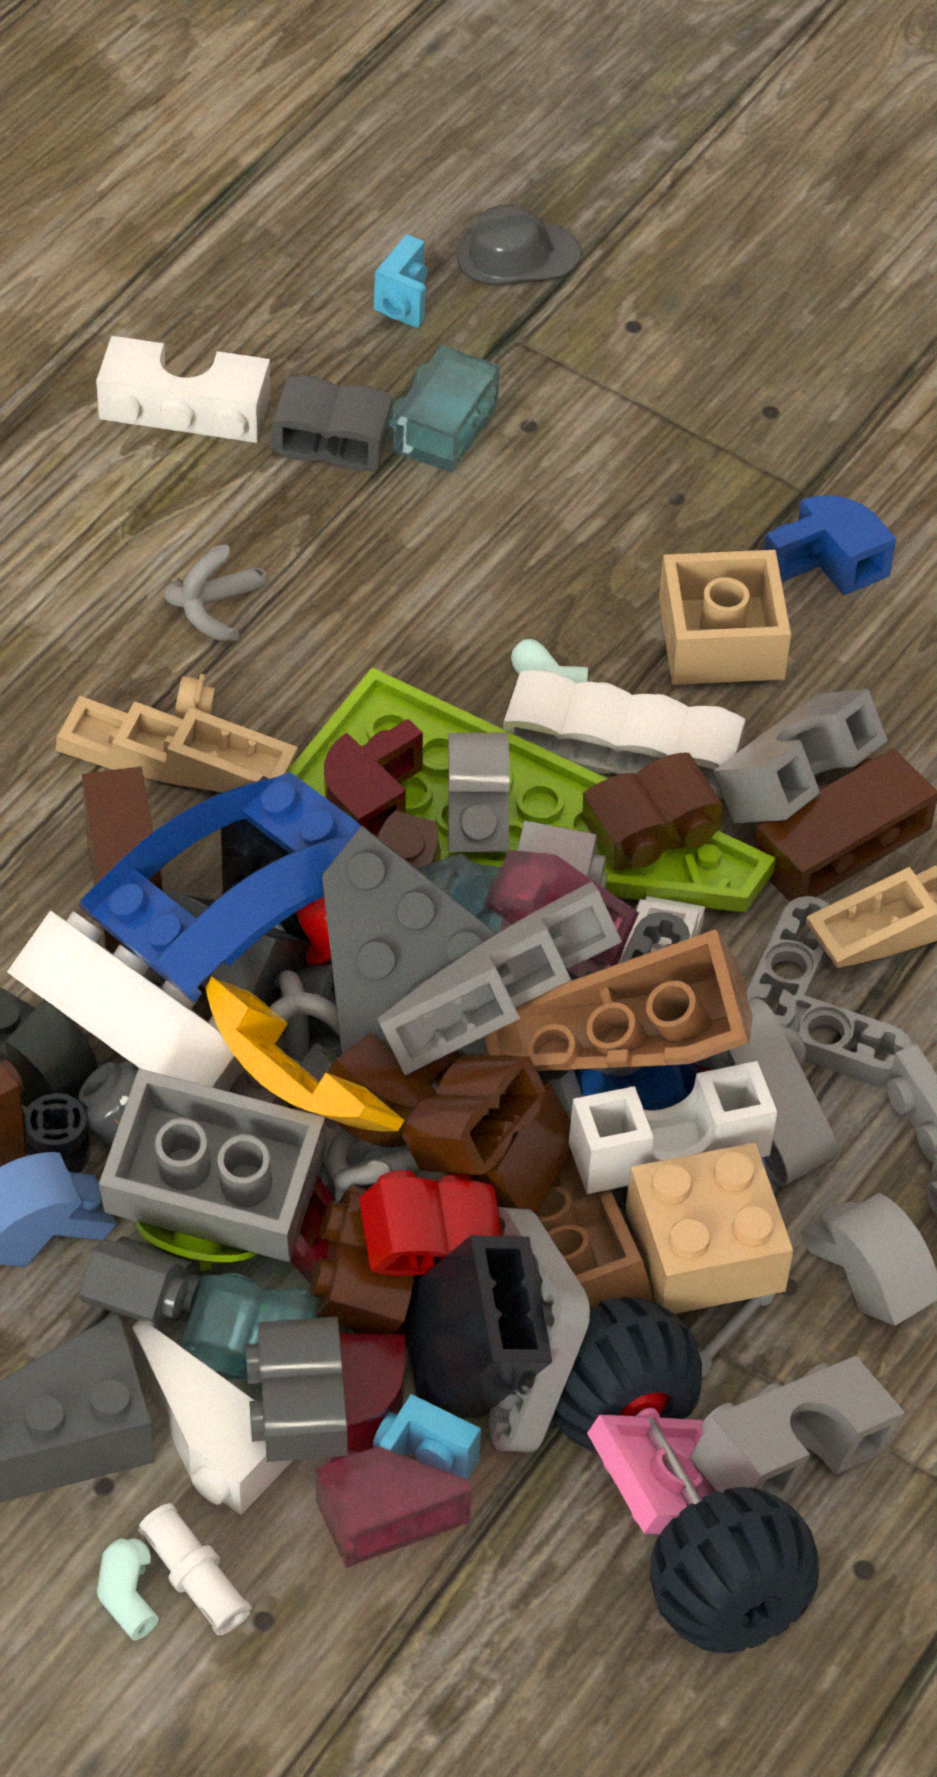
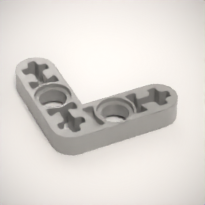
M798 897L790 901L782 912L747 988L748 1000L757 997L769 1005L771 996L779 999L777 1015L775 1016L779 1024H785L802 1038L806 1046V1062L872 1085L887 1086L891 1076L895 1052L912 1046L910 1038L903 1030L893 1025L809 997L827 953L811 930L807 936L806 945L797 941L799 927H803L806 924V916L829 906V903L818 897ZM779 962H794L804 970V974L797 979H784L776 975L772 967ZM817 1026H829L837 1030L842 1039L835 1044H820L813 1040L809 1035V1031ZM852 1038L860 1040V1043L858 1042L856 1053L850 1051ZM881 1049L892 1053L885 1061L874 1058V1056L880 1053Z
M498 1207L503 1236H527L530 1238L552 1363L490 1410L489 1431L493 1445L500 1451L534 1452L540 1447L585 1337L590 1315L589 1300L584 1288L537 1215L529 1209Z

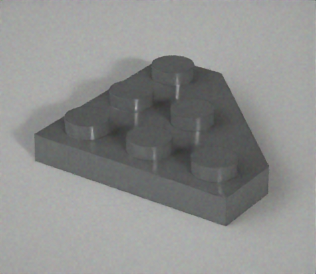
M363 825L322 875L342 1054L370 1032L392 1050L377 1018L426 980L479 944L498 934Z

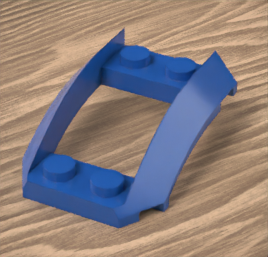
M287 772L278 777L253 782L226 791L175 816L148 835L125 855L80 899L78 905L83 912L194 1002L202 994L198 986L222 962L230 967L249 947L277 924L306 905L324 897L323 873L361 826L293 773ZM242 819H246L290 853L254 872L233 886L197 918L149 881L162 867L195 842L224 826Z

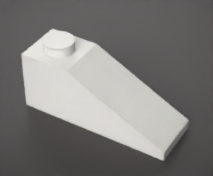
M138 1320L132 1326L136 1364L194 1487L211 1503L220 1505L223 1502L242 1515L293 1460L267 1462L266 1442H252L249 1401L255 1400L152 1325Z

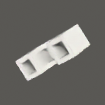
M111 336L96 380L99 419L257 443L271 398L270 359L217 351L213 365L207 372L196 377L183 378L174 376L165 370L164 343Z
M758 1061L696 1073L692 1092L678 1104L661 1110H644L635 1086L575 1098L572 1103L569 1146L586 1194H592L628 1186L631 1166L756 1142L761 1158L770 1156L777 1110Z

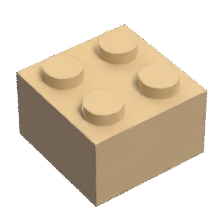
M776 550L663 555L659 606L672 685L785 680L791 631Z
M756 1142L631 1166L626 1211L656 1304L663 1306L673 1314L786 1292L793 1248Z

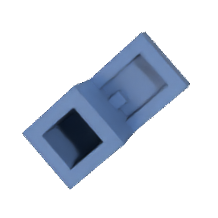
M56 1152L25 1156L1 1166L0 1265L26 1267L53 1235L104 1240L117 1223L112 1214L104 1212L96 1176L68 1172L61 1154Z

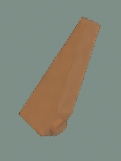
M714 929L569 981L516 1007L515 1009L520 1019L484 1037L488 1054L530 1056L536 1071L691 1064L750 1043L753 1015L739 964L718 930Z
M571 1151L536 1212L538 1219L584 1288L589 1300V1307L595 1308L599 1306L601 1301L612 1298L620 1299L622 1297H637L655 1303L643 1260L611 1190L586 1194Z

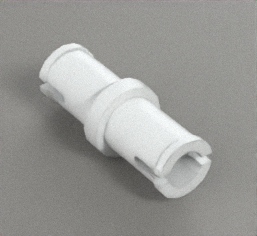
M164 1504L149 1513L140 1523L138 1532L148 1541L170 1570L169 1582L179 1593L186 1592L218 1636L224 1635L238 1627L251 1613L249 1610L252 1609V1606L242 1598L219 1568L220 1556L210 1545L202 1546L179 1516L173 1504Z

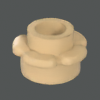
M200 673L199 679L182 676L174 716L183 719L189 707L211 715L215 688L204 686L206 681L204 674Z

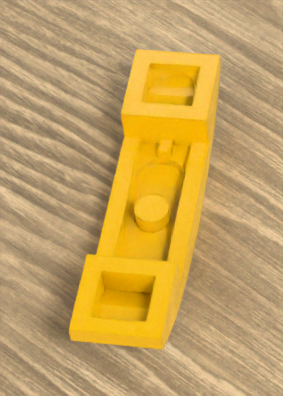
M215 977L210 978L205 989L215 1022L234 1056L261 1085L290 1104L345 1125L380 1132L399 1130L405 1120L367 1088L329 1073H325L319 1082L275 1044L288 1025V1022L250 991Z

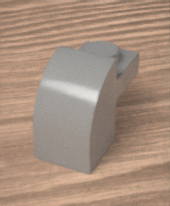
M448 733L449 852H509L508 733Z
M877 1193L860 1204L845 1202L834 1205L822 1214L821 1220L802 1230L809 1253L844 1267L860 1312L896 1326L937 1301V1270L931 1253L911 1219L895 1202L885 1195Z

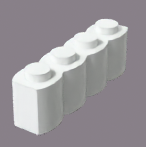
M547 670L520 671L503 722L504 730L597 774L616 773L620 775L637 773L643 767L665 756L684 752L690 753L718 798H723L713 770L741 750L745 719L722 707H688L677 700L661 694L631 695L625 690L609 683H575L556 672Z
M52 911L48 913L7 971L10 975L54 1005L137 1067L224 1091L230 1090L244 1070V1067L228 1047L214 1017L212 1016L209 1021H206L191 1010L198 999L192 1002L167 980L161 988L144 976L150 968L149 965L122 945H119L114 953L108 951L97 943L104 932L73 911L67 920Z

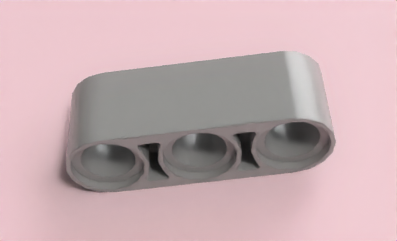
M753 997L749 999L753 1015L750 1043L706 1059L712 1070L758 1061L777 1110L770 1156L764 1157L765 1171L772 1183L784 1187L833 1161L837 1157L838 1146L824 1112L776 1016L763 1000Z

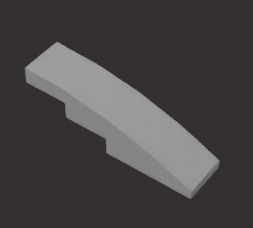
M591 881L534 911L479 944L426 980L378 1017L377 1020L404 1075H407L520 1019L515 1009L516 1007L571 981L567 969L622 941L599 890Z

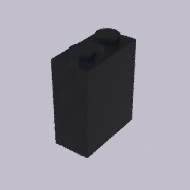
M470 1235L413 1284L405 1317V1326L417 1397L459 1418H480L552 1363L529 1237Z

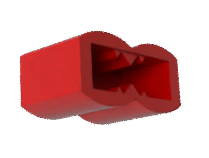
M409 1170L392 1171L381 1175L377 1179V1183L359 1197L370 1270L374 1273L390 1276L426 1274L470 1235L503 1236L494 1186L484 1182L473 1181L472 1177L467 1174H451L433 1181L418 1178L414 1172Z

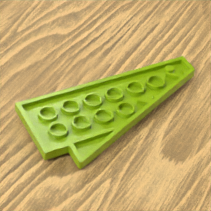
M374 668L369 670L288 771L325 797L324 762L329 749L336 740L345 733H348L359 745L363 746L378 732L390 730L406 719H409L423 732V770L400 785L406 790V814L434 821L437 824L441 849V864L437 876L457 878L468 883L483 881L510 885L524 820L591 833L582 819L583 793L599 782L608 779ZM448 733H508L509 852H449ZM717 831L710 840L700 846L667 849L654 863L647 867L614 870L608 859H606L605 873L608 874L605 896L645 900L646 896L705 906V908L746 913L774 873L776 858ZM597 843L598 855L605 856Z

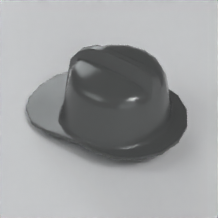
M512 204L498 205L487 209L479 215L473 224L472 232L463 238L457 249V263L462 272L474 281L486 284H506L516 281L559 278L573 271L580 261V246L573 235L562 227L543 222V220L525 208Z

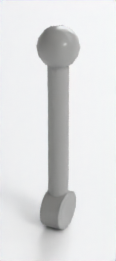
M776 1294L749 1299L704 1349L699 1351L702 1361V1377L707 1376L711 1371V1359L760 1306L771 1304Z

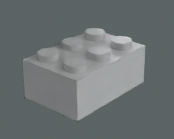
M139 1068L98 1184L104 1212L290 1262L327 1148L325 1117Z

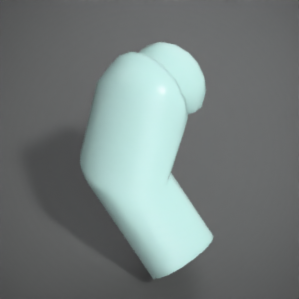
M523 640L512 651V665L518 674H520V671L547 670L556 672L575 683L587 682L588 667L559 666L545 647L536 640Z
M121 1538L112 1542L102 1553L97 1597L128 1636L135 1641L148 1635L159 1621L155 1612L136 1591L138 1577L144 1574L146 1570L145 1565L150 1564L151 1555L148 1547L141 1540Z

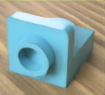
M406 234L375 271L373 310L418 328L424 321L426 287L424 283L428 272L427 266L423 265L425 242Z
M410 1394L398 1415L393 1412L388 1413L376 1432L373 1447L378 1450V1475L391 1481L410 1452L426 1468L440 1474L450 1472L467 1481L480 1461L481 1428Z

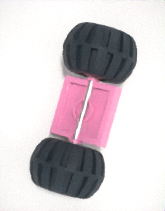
M612 1298L601 1301L599 1306L595 1308L590 1306L589 1324L585 1337L551 1420L572 1442L600 1455L605 1469L613 1478L630 1508L634 1520L639 1524L643 1533L661 1534L657 1538L651 1554L650 1582L658 1611L675 1632L693 1645L715 1653L742 1652L746 1647L752 1649L766 1643L767 1639L774 1635L777 1637L787 1630L791 1622H796L807 1610L816 1593L819 1580V1557L810 1528L787 1502L767 1491L752 1487L727 1488L723 1493L716 1491L690 1459L703 1433L701 1430L702 1420L686 1419L694 1410L701 1393L702 1361L695 1338L687 1326L668 1309L642 1298Z

